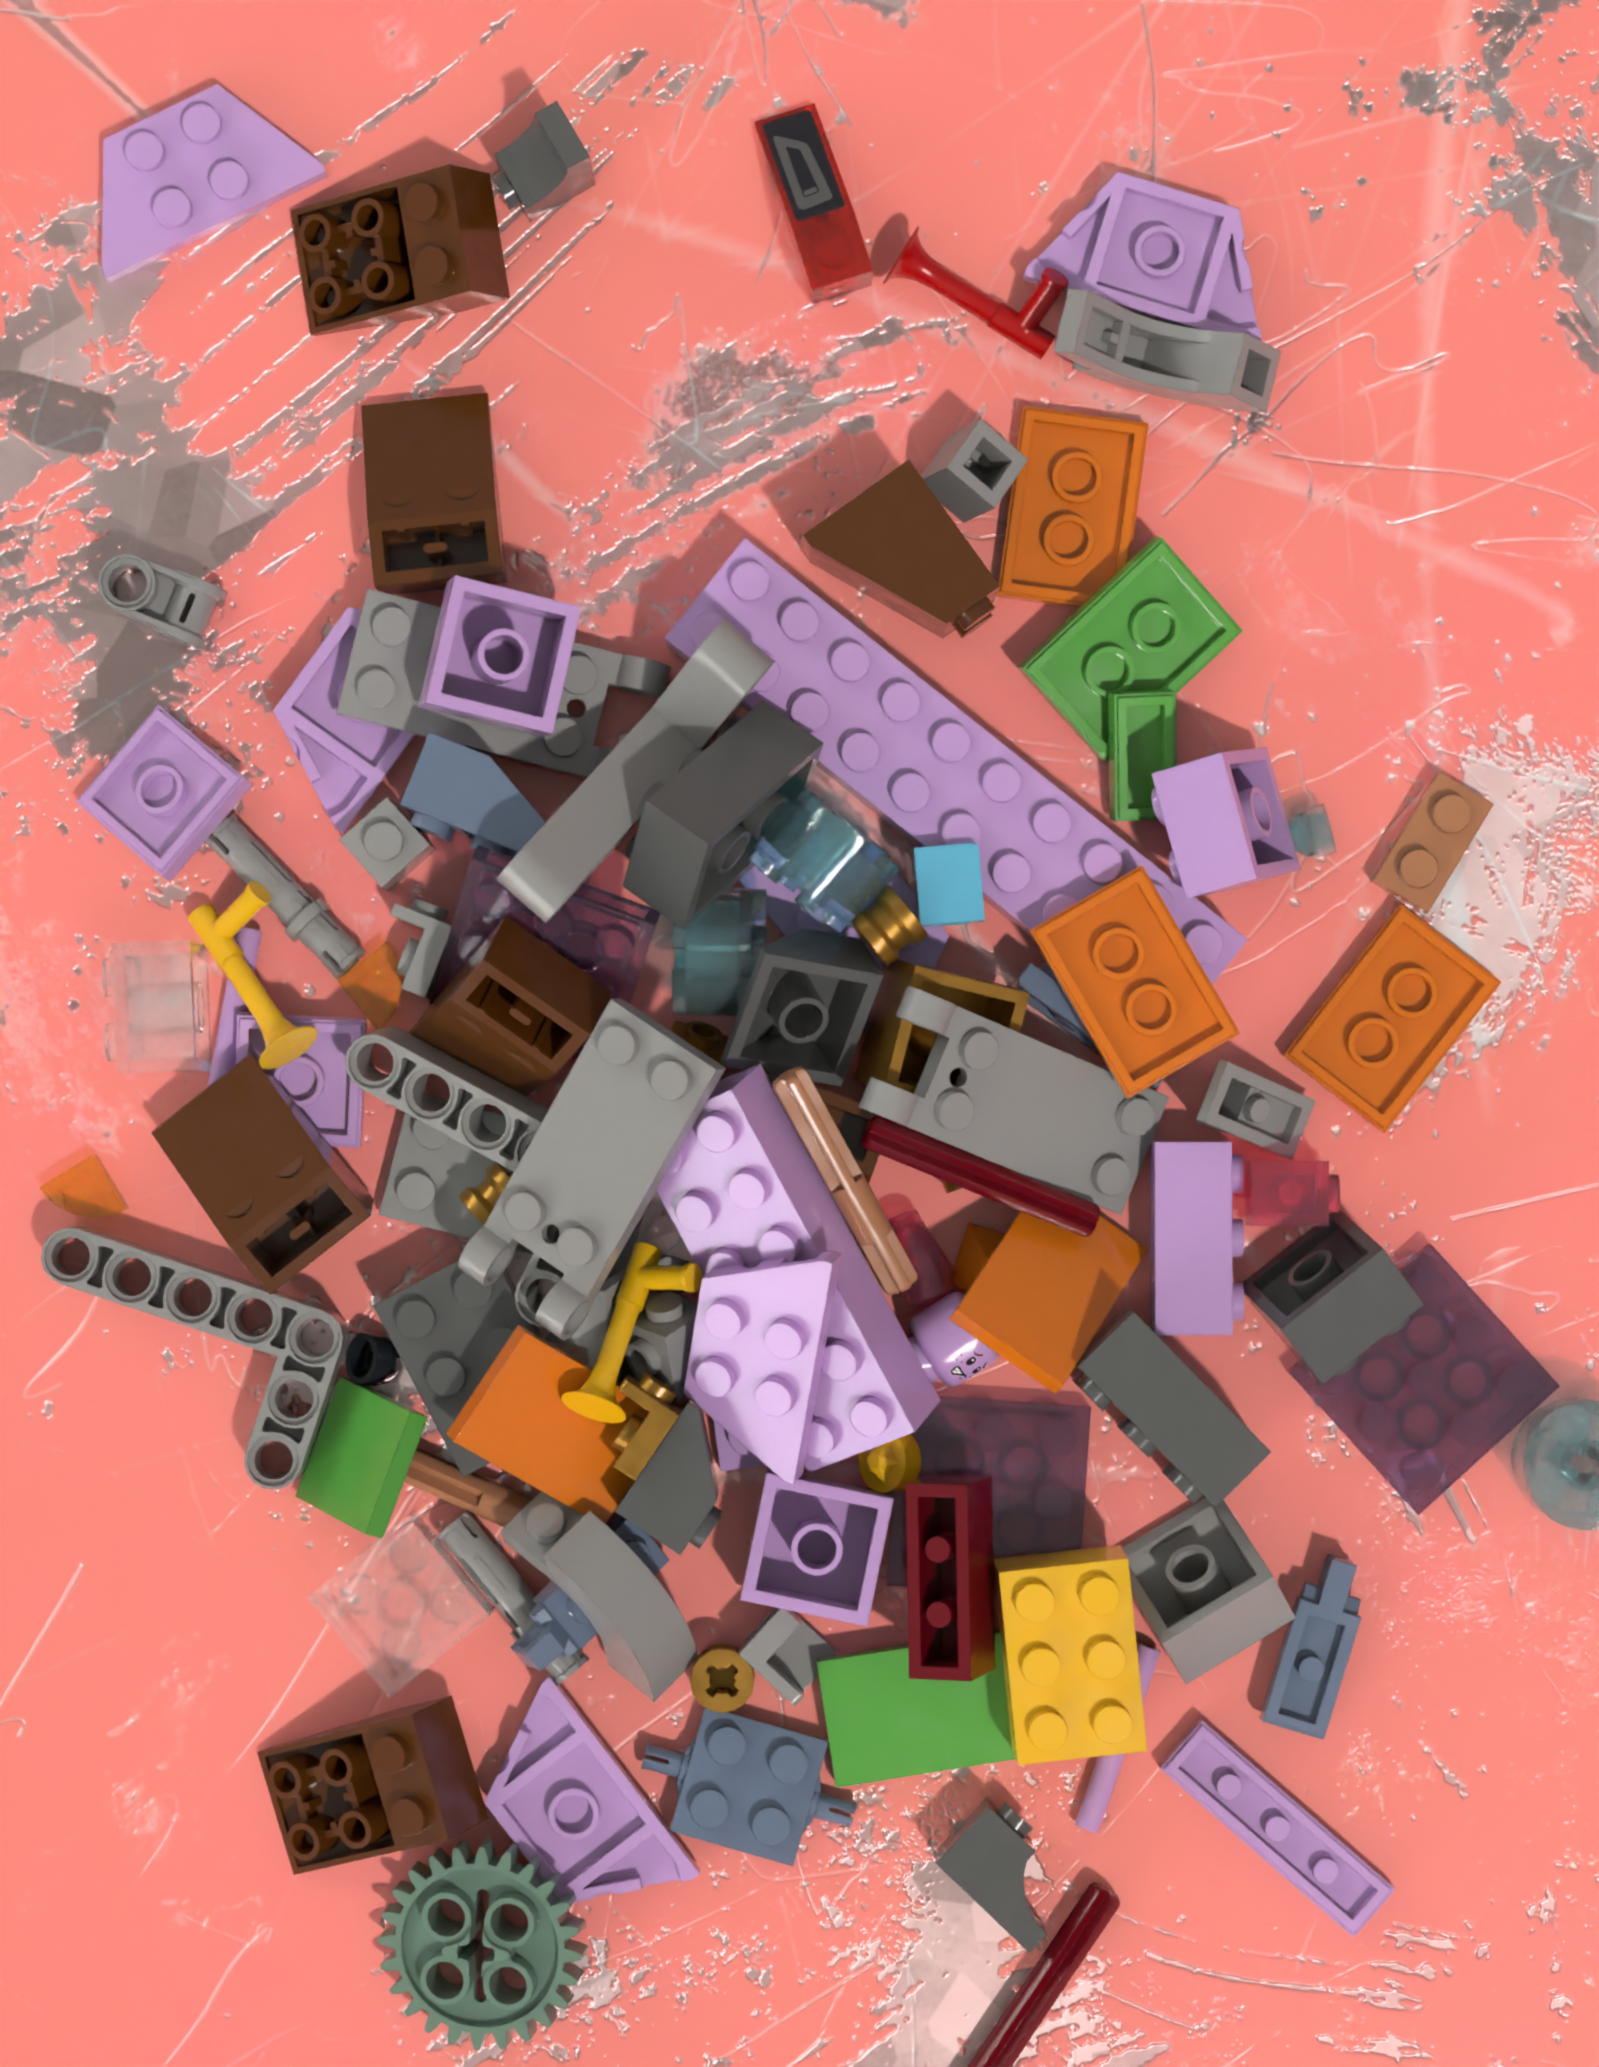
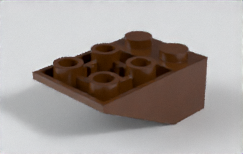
M448 164L291 210L311 335L318 336L453 314L510 298L490 173Z
M488 393L361 406L367 519L374 587L380 592L392 595L442 590L446 588L447 582L455 575L489 584L508 583Z
M505 916L408 1033L527 1097L556 1075L591 1035L612 990Z
M252 1052L151 1132L228 1246L270 1295L371 1216L373 1197L270 1073L260 1067L259 1060Z
M452 1695L395 1709L257 1752L294 1875L449 1840L489 1819Z

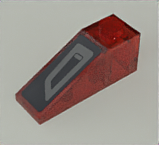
M815 103L754 122L811 304L872 286L873 268L853 206Z

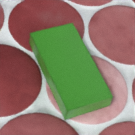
M1163 689L1108 692L1109 819L1115 822L1156 820L1157 817L1151 799L1152 790L1155 788L1151 774L1176 766V691Z

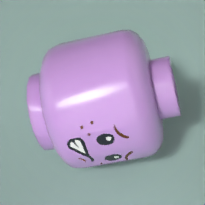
M952 1292L916 1314L909 1324L912 1336L908 1340L931 1383L940 1379L948 1386H958L993 1364L999 1356L998 1353L949 1320L964 1297V1294L960 1292Z

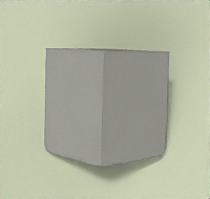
M774 1608L739 1646L738 1654L789 1702L796 1706L804 1697V1690L818 1676L816 1658L836 1655V1652L795 1611Z

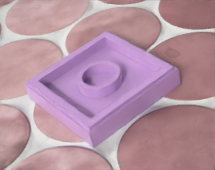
M157 705L76 802L159 875L171 882L253 784L164 708Z
M239 1012L237 1014L235 1065L251 1052L259 1060L265 1050L263 1033L251 1012ZM283 1014L287 1020L297 1027H316L318 1035L316 1041L300 1057L286 1065L275 1069H268L267 1071L329 1146L360 1148L363 1137L364 1090L359 1088L350 1079L346 1071L345 1059L352 1043L367 1034V1019Z

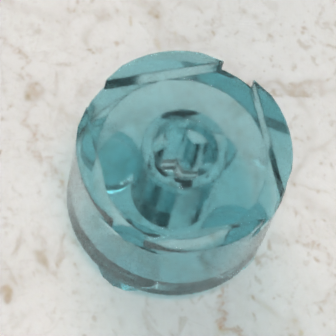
M802 785L761 834V837L754 842L755 850L748 857V860L773 882L782 883L792 892L799 888L801 892L794 899L795 902L821 924L827 923L840 933L846 925L850 928L853 927L851 920L859 912L866 911L871 906L878 894L902 868L899 864L890 860L891 856L839 811L837 813L834 810L830 811L822 804L824 799L808 787Z
M729 888L715 899L684 930L673 922L672 949H674V970H672V1006L674 1014L737 1016L761 948L767 945V889Z
M1575 1396L1559 1399L1530 1414L1518 1429L1511 1451L1513 1474L1526 1501L1543 1516L1572 1529L1599 1530V1401ZM1587 1451V1457L1593 1461V1466L1589 1473L1581 1471L1577 1476V1469L1569 1465L1570 1457L1573 1453L1584 1455Z

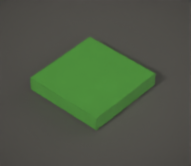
M339 1377L295 1497L364 1534L383 1538L428 1416L365 1385L356 1384L350 1379Z

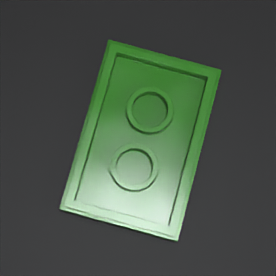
M1155 536L1017 667L1098 759L1105 761L1109 757L1108 692L1171 689L1178 693L1243 630L1162 537Z
M995 1629L996 1669L973 1681L909 1679L908 1643L816 1658L836 1788L1016 1759L1011 1746L1000 1629Z

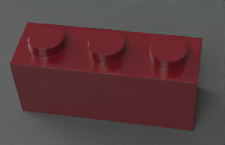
M929 1474L905 1483L909 1679L973 1681L996 1669L992 1476Z

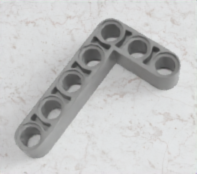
M725 618L699 646L652 708L523 846L496 880L547 923L640 821L641 816L637 813V808L646 791L658 781L665 784L677 774L682 762L694 749L700 748L703 750L775 661Z
M392 1026L377 1029L355 1040L347 1051L345 1059L346 1071L352 1082L359 1088L513 1172L549 1108L505 1086L400 1028ZM375 1043L385 1046L393 1056L394 1065L389 1075L381 1073L372 1063L371 1051ZM430 1074L440 1076L449 1086L450 1097L446 1105L436 1103L429 1096L426 1083ZM486 1104L496 1106L504 1114L506 1129L503 1135L492 1133L484 1125L482 1112ZM551 1224L547 1229V1236L553 1242H557L560 1233L558 1228ZM535 1253L532 1254L517 1284L514 1296L516 1308L521 1317L532 1325L543 1327L535 1321L537 1310L543 1301L538 1290L539 1280L546 1278L557 1283L562 1279L564 1273Z
M69 1227L58 1230L47 1238L41 1253L43 1269L52 1280L59 1284L277 1356L245 1451L244 1465L247 1475L251 1480L264 1489L276 1490L286 1487L303 1474L317 1439L348 1346L350 1333L347 1322L338 1312L277 1290L270 1295L262 1285L91 1228ZM70 1238H78L89 1249V1264L80 1274L68 1271L61 1262V1248ZM131 1258H138L145 1262L150 1270V1284L141 1294H134L128 1291L121 1281V1269L125 1262ZM191 1278L204 1281L211 1290V1304L203 1314H193L182 1304L181 1290L184 1284ZM252 1298L266 1302L273 1314L272 1325L262 1335L248 1331L242 1323V1309L245 1303ZM311 1319L323 1320L328 1323L333 1331V1345L326 1354H314L303 1345L301 1338L302 1329ZM288 1381H302L312 1390L313 1405L307 1414L295 1415L284 1407L281 1393ZM267 1442H281L291 1451L293 1463L288 1474L282 1476L273 1475L262 1465L261 1452Z

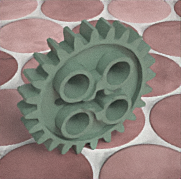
M486 1838L479 1846L476 1855H473L465 1839L460 1840L453 1848L452 1859L441 1847L435 1849L428 1857L430 1868L420 1861L414 1864L407 1872L411 1882L401 1880L391 1892L399 1903H390L382 1912L381 1917L395 1927L385 1929L378 1937V1943L385 1947L393 1948L395 1951L389 1954L380 1964L381 1970L399 1971L401 1975L389 1991L391 1995L409 1991L413 1999L404 2012L407 2016L416 2014L422 2009L429 2013L424 2030L428 2034L435 2030L441 2022L448 2025V2044L454 2045L464 2031L470 2032L474 2050L482 2048L490 2033L493 2034L500 2049L507 2048L513 2039L514 2029L525 2042L531 2040L537 2031L536 2021L549 2028L558 2016L554 2006L566 2009L574 1997V1994L567 1986H577L585 1971L571 1963L582 1960L588 1951V1945L571 1940L572 1937L580 1933L586 1924L583 1918L566 1917L567 1910L577 1899L575 1894L556 1896L553 1889L558 1884L562 1875L556 1872L544 1879L537 1875L541 1863L539 1855L530 1859L525 1866L517 1863V1844L512 1843L502 1857L495 1856L494 1845L490 1838ZM482 1889L489 1893V1908L486 1911L485 1919L482 1895L479 1892ZM449 1899L459 1904L464 1911L465 1921L457 1922L446 1917L441 1910L440 1900ZM512 1904L521 1908L527 1916L528 1926L519 1927L507 1921L503 1914L502 1905ZM484 1924L482 1942L472 1940ZM484 1945V1947L492 1948L493 1950L482 1964ZM448 1962L459 1968L463 1975L464 1983L455 1984L447 1981L440 1973L438 1963ZM510 1967L518 1970L525 1978L527 1988L517 1989L508 1985L501 1975L500 1968ZM481 1968L483 1989L486 1995L485 1999L477 1995V1980L480 1977Z

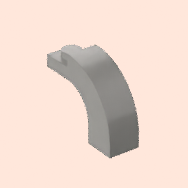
M1068 289L1063 314L1058 324V335L1054 348L1055 353L1074 361L1072 369L1117 386L1195 405L1267 413L1281 354L1280 350L1247 333L1202 330L1165 323L1134 313L1089 290Z
M541 1491L501 1529L504 1542L557 1584L586 1615L601 1638L608 1665L653 1702L698 1659L691 1631L670 1595L629 1546L591 1511H588L583 1516L576 1510Z

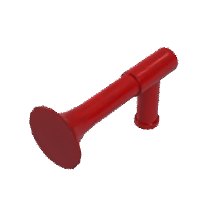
M917 226L891 267L883 284L895 278L917 281L987 323V327L1041 360L1056 335L1041 327L1040 323L1060 293L1069 285L1068 279L1056 269L1045 268L1041 274L1042 278L1018 312L1005 303H999L932 259L920 243L918 237L919 226Z

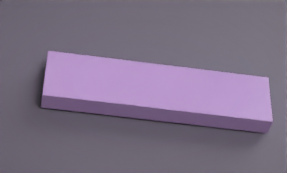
M1201 1718L1196 1721L1158 1765L1164 1773L1353 1938L1394 1892L1395 1888Z

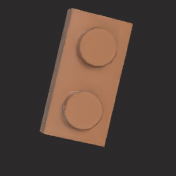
M1437 772L1371 882L1424 914L1429 913L1494 804L1444 773Z

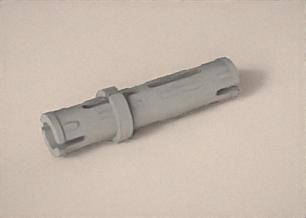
M230 815L223 820L207 838L205 843L234 870L246 885L250 881H255L267 889L272 899L267 906L287 926L285 933L294 942L299 939L317 956L335 979L338 980L348 973L360 961L359 959L366 954V950L349 936L328 913L330 906L321 897L315 900L285 867L256 840L236 815Z
M467 1510L440 1532L437 1538L464 1567V1570L491 1603L501 1612L504 1619L513 1628L510 1635L517 1641L535 1623L529 1616V1613L536 1606L532 1600L536 1594L528 1587L521 1575L481 1529V1526ZM578 1649L569 1658L563 1657L560 1654L545 1669L553 1677L556 1684L559 1685L585 1664L589 1657L581 1649Z

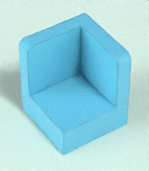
M975 843L914 848L913 863L918 921L923 927L983 923L985 915L978 845Z

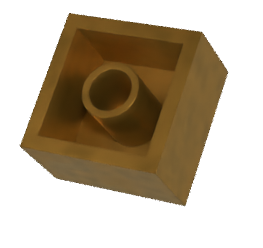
M900 959L889 968L883 964L882 973L884 976L874 1000L854 1081L867 1085L870 1077H873L914 1094L938 1034L896 1017L907 986L935 995L1019 1033L1030 993L999 983ZM959 1068L954 1069L950 1074V1083L952 1085L956 1084L957 1077L961 1072Z

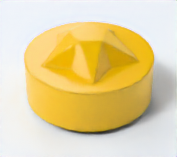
M911 1434L859 1453V1469L862 1478L876 1492L896 1493L906 1491L905 1483L916 1480L919 1475L921 1454L919 1446Z

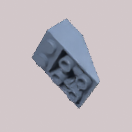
M429 732L400 803L403 808L413 815L410 824L416 826V829L450 843L455 832L473 839L470 848L475 850V853L498 863L508 865L546 822L490 756ZM591 876L585 880L584 884L588 885Z

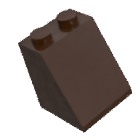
M910 460L904 462L803 535V553L810 563L942 639L954 630L958 632L961 638H964L993 616L991 612L995 607L992 603L995 601L1000 585Z

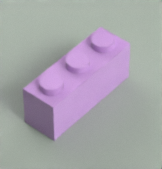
M1232 1142L1150 1143V1328L1156 1335H1233V1321H1243L1244 1288L1243 1283H1233L1232 1257H1243L1244 1227L1242 1219H1232V1193L1243 1192L1244 1167L1242 1155H1232Z

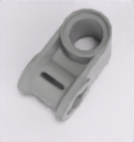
M131 554L117 555L108 560L100 570L98 578L100 594L113 610L122 616L151 627L153 631L201 651H204L207 644L203 635L217 601H225L228 594L226 590L196 576L179 570H170ZM128 570L141 571L144 573L147 582L143 595L132 602L118 600L114 593V584L118 576Z

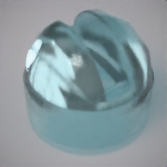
M1324 804L1305 808L1293 817L1289 828L1296 852L1312 858L1337 853L1334 835Z

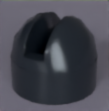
M360 1333L352 1339L348 1346L345 1360L346 1371L351 1381L356 1384L371 1386L386 1384L397 1375L399 1370L395 1369L396 1358L400 1359V1356L389 1338L382 1335Z

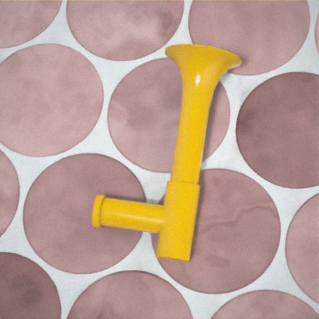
M250 881L246 885L245 891L220 916L212 904H204L190 913L188 921L219 969L225 972L257 1021L265 1042V1050L260 1056L259 1064L261 1068L268 1070L286 1065L300 1057L316 1041L318 1032L316 1027L313 1026L297 1027L283 1016L248 965L243 951L233 938L262 907H266L272 900L270 893L264 886L258 882Z
M643 1242L634 1244L615 1299L616 1306L590 1377L577 1391H568L561 1395L562 1402L569 1409L584 1417L600 1422L622 1423L626 1420V1413L618 1406L616 1401V1383L638 1315L643 1311L649 1290L697 1292L701 1287L703 1278L702 1270L698 1264L658 1265L662 1255V1251L659 1248Z

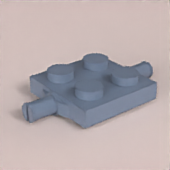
M705 1707L697 1735L685 1753L648 1742L645 1754L668 1760L669 1763L644 1757L641 1765L643 1770L647 1769L678 1778V1802L670 1831L789 1866L794 1865L802 1834L813 1821V1817L850 1829L853 1817L830 1811L829 1809L835 1808L855 1814L857 1806L855 1801L851 1802L820 1793V1770L828 1740L731 1712L719 1713L710 1711Z

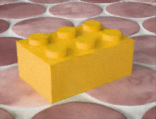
M1116 1545L995 1558L994 1578L1011 1746L1017 1764L1025 1765L1147 1751L1129 1561L1122 1547Z

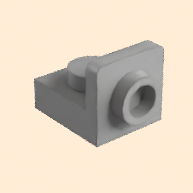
M413 897L409 908L394 903L390 915L394 918L424 929L420 941L414 938L408 940L400 958L397 973L405 976L401 989L431 1000L459 929L445 923L449 911Z

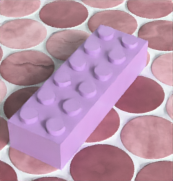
M761 1063L718 1081L656 1191L692 1258L701 1268L703 1277L714 1268L734 1265L753 1268L762 1261L786 1258L787 1263L816 1259L821 1252L835 1251L842 1253L805 1460L807 1471L810 1473L914 1433L941 1400L837 1205L778 1100Z

